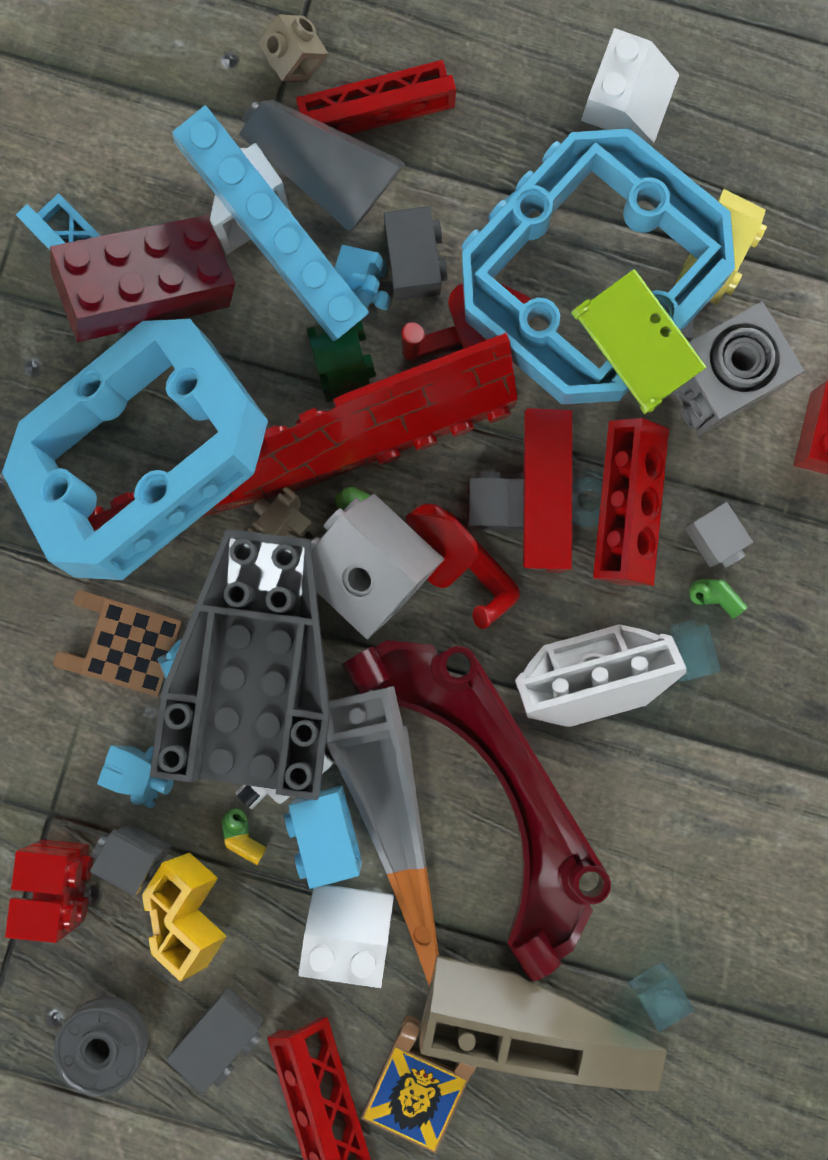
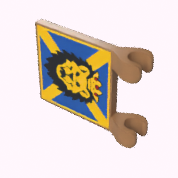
M406 1015L364 1108L361 1119L436 1153L465 1087L477 1066L456 1062L453 1069L412 1050L411 1048L419 1034L420 1020L411 1015Z

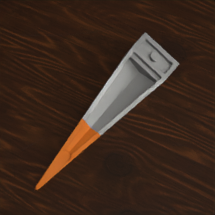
M392 686L329 701L330 718L326 745L343 776L374 843L430 987L436 956H439L408 730L407 725L403 726L395 689Z

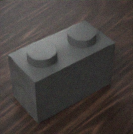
M431 206L384 212V228L395 301L440 295L441 281L448 280L445 257L438 258L436 244L442 243L440 220H432Z
M129 823L118 830L114 829L109 836L104 834L99 839L91 854V857L96 859L90 872L136 896L149 885L158 868L164 862L172 845Z
M227 986L174 1046L165 1061L203 1095L212 1083L218 1088L227 1079L234 1069L231 1062L240 1051L246 1056L255 1047L262 1037L258 1031L264 1018L231 987Z

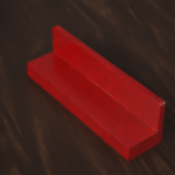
M527 408L524 411L523 567L526 569H546V572L563 573L572 569V410Z

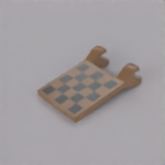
M78 590L73 604L100 613L86 658L66 651L57 652L53 665L60 669L159 697L165 677L157 659L167 654L177 641L183 621Z

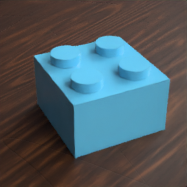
M343 785L320 790L318 800L296 797L288 805L289 812L284 813V819L289 837L297 838L299 853L295 854V864L299 878H307L309 889L359 876L363 862Z

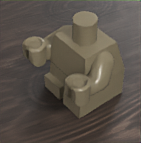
M285 487L283 489L285 493L283 495L279 493L278 499L272 504L265 498L257 501L254 511L261 517L251 524L254 526L252 530L248 528L246 531L310 539L311 541L322 534L309 519L298 511L301 501L299 496L289 487Z

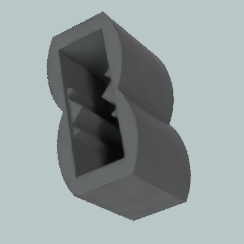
M495 471L477 472V478H470L468 481L467 529L523 531L524 472L517 473L516 479L501 478V473Z

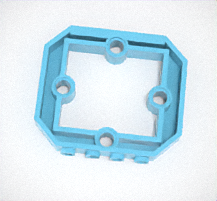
M630 128L571 132L562 143L556 141L550 146L542 159L544 163L535 173L530 170L521 178L515 189L517 192L508 202L502 200L495 206L488 218L490 222L481 231L478 229L474 230L462 245V274L465 321L486 340L507 332L513 363L561 404L620 401L629 391L625 383L608 360L599 369L557 333L560 313L552 301L546 298H535L523 304L498 283L494 277L528 240L539 239L546 233L549 228L551 215L592 171L626 199L623 217L630 229L640 233H647L659 227L698 259L668 293L659 290L652 291L682 332L722 288L735 269L731 213ZM648 201L652 203L655 209L650 211L640 208L637 202ZM533 208L539 211L541 215L536 218H528L523 215L522 211ZM533 318H542L548 323L549 327L543 331H535L528 325V321Z
M191 319L142 321L19 421L2 474L50 563L76 578L123 580L254 475L268 420L212 342ZM173 365L175 370L170 374L166 382L168 396L192 419L198 421L210 419L218 433L170 472L154 470L145 474L138 481L135 488V500L97 531H94L87 518L92 514L96 506L97 496L95 491L68 470L59 468L55 460L100 423L118 417L124 411L127 401Z

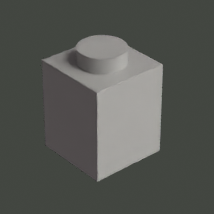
M728 502L721 504L684 527L709 567L722 563L726 568L746 556L742 549L753 543Z

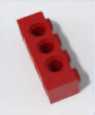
M644 418L611 420L608 423L593 579L619 585L654 586L669 429Z

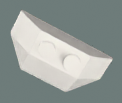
M619 624L544 645L529 662L524 672L520 673L515 679L527 718L571 727L646 706L686 674L687 668L672 636L666 634L656 635L643 629Z

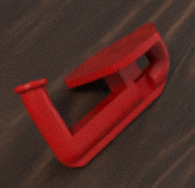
M463 283L451 291L448 300L449 310L455 326L425 335L423 328L417 323L409 322L404 325L401 331L402 355L405 359H419L462 345L464 349L486 340L465 321ZM501 284L523 304L531 300L530 297Z
M425 503L406 515V524L445 559L427 579L432 585L439 588L449 587L469 568L495 596L486 606L478 605L474 608L472 618L477 627L480 629L488 628L492 622L499 619L518 601L520 590L516 583L453 514L436 504Z

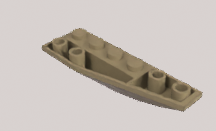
M436 956L418 1035L422 1055L550 1081L658 1092L667 1053L664 1047L535 982H531L518 973Z

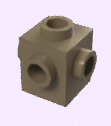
M278 14L277 17L270 21L268 30L258 42L267 57L269 65L276 71L281 81H308L329 54L318 38L314 25L305 16Z

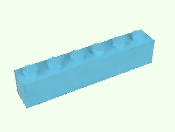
M206 105L172 132L174 144L332 341L340 338L369 313Z

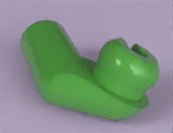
M699 579L690 586L689 596L693 603L697 605L720 604L732 619L739 616L748 607L723 579Z

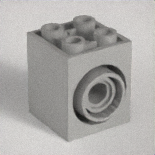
M761 301L689 342L707 368L670 395L677 397L683 407L681 414L689 428H695L700 436L780 391L802 374L804 369L767 307Z
M372 494L362 502L358 498L354 499L344 511L341 508L338 509L324 524L323 527L327 532L321 539L316 537L311 541L316 592L367 640L405 605L445 560L375 494Z

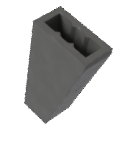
M272 99L261 101L260 104L255 101L242 117V122L245 123V126L239 135L250 145L256 143L268 161L349 231L359 225L405 165L400 159Z

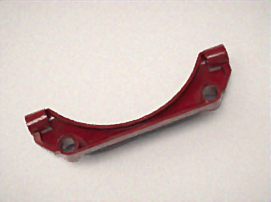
M386 640L373 648L371 646L342 664V667L358 694L394 686L398 706L426 715L457 733L479 753L498 778L516 818L522 852V884L517 910L508 936V945L531 982L548 976L560 966V959L574 951L593 912L590 904L596 905L608 897L611 891V881L478 659L470 649L463 646L452 647L439 655L433 644ZM452 654H463L469 661V670L462 677L452 676L446 668V662ZM587 872H596L599 876L597 886L590 891L580 890L579 880L581 876Z

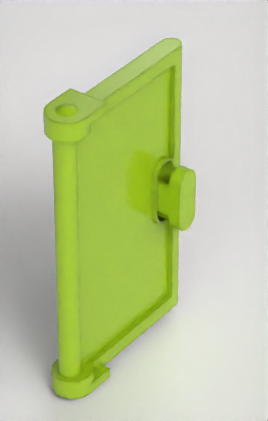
M635 269L591 301L587 299L571 312L573 317L580 321L638 401L644 415L654 411L664 398L707 368Z

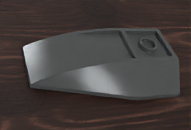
M226 529L161 692L150 777L190 783L198 779L276 789L277 795L318 800L330 709L311 540Z

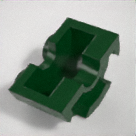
M361 320L335 341H332L320 324L306 328L326 402L334 401L333 399L367 386L370 384L369 379L376 377L371 354L363 355L360 341L366 340Z

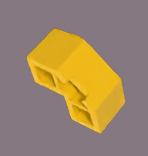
M190 852L162 862L142 894L144 911H150L153 936L148 937L151 955L180 982L207 968L227 937L226 934L198 910L218 877Z

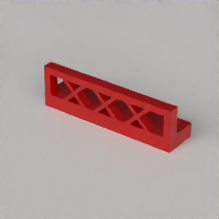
M439 60L296 97V102L300 113L347 135L455 108L456 86L453 75H447L444 61ZM438 74L436 79L420 82L422 78ZM394 85L399 87L397 89L383 92L386 87ZM359 95L362 97L355 100L347 101L348 98L351 96ZM321 104L325 106L324 108L308 112L306 109Z
M319 1017L296 1031L279 1030L268 1036L267 1040L303 1160H347L349 1153L354 1154L357 1160H371L328 1017ZM318 1032L322 1044L317 1060L310 1057L305 1042L307 1037ZM324 1072L331 1075L334 1083L329 1100L322 1097L319 1088ZM336 1112L344 1116L346 1123L341 1141L334 1138L332 1131Z

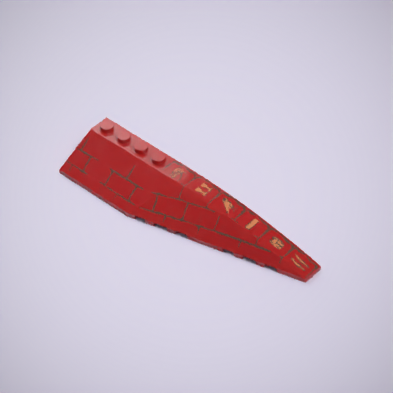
M507 332L333 399L336 405L333 409L317 411L316 408L301 413L298 415L299 419L295 422V426L291 428L275 425L266 429L254 475L203 516L257 503L261 498L267 500L277 497L279 493L283 495L285 487L296 491L378 461L379 465L388 464L399 459L401 451L415 447L416 451H421L437 444V438L452 433L453 437H457L472 431L475 428L473 424L488 419L489 423H494L511 415L510 410L514 409L518 400L510 340ZM126 492L113 498L109 502L111 508L106 511L101 506L95 507L92 514L87 518L94 531H97L134 501L135 492Z

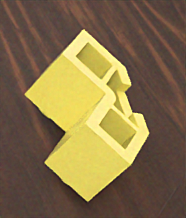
M725 189L717 201L731 213L735 269L727 282L709 301L715 305H718L724 293L730 296L733 294L743 275L737 271L750 246L755 248L767 228L766 225L762 224L765 209ZM691 253L684 263L675 285L698 260Z

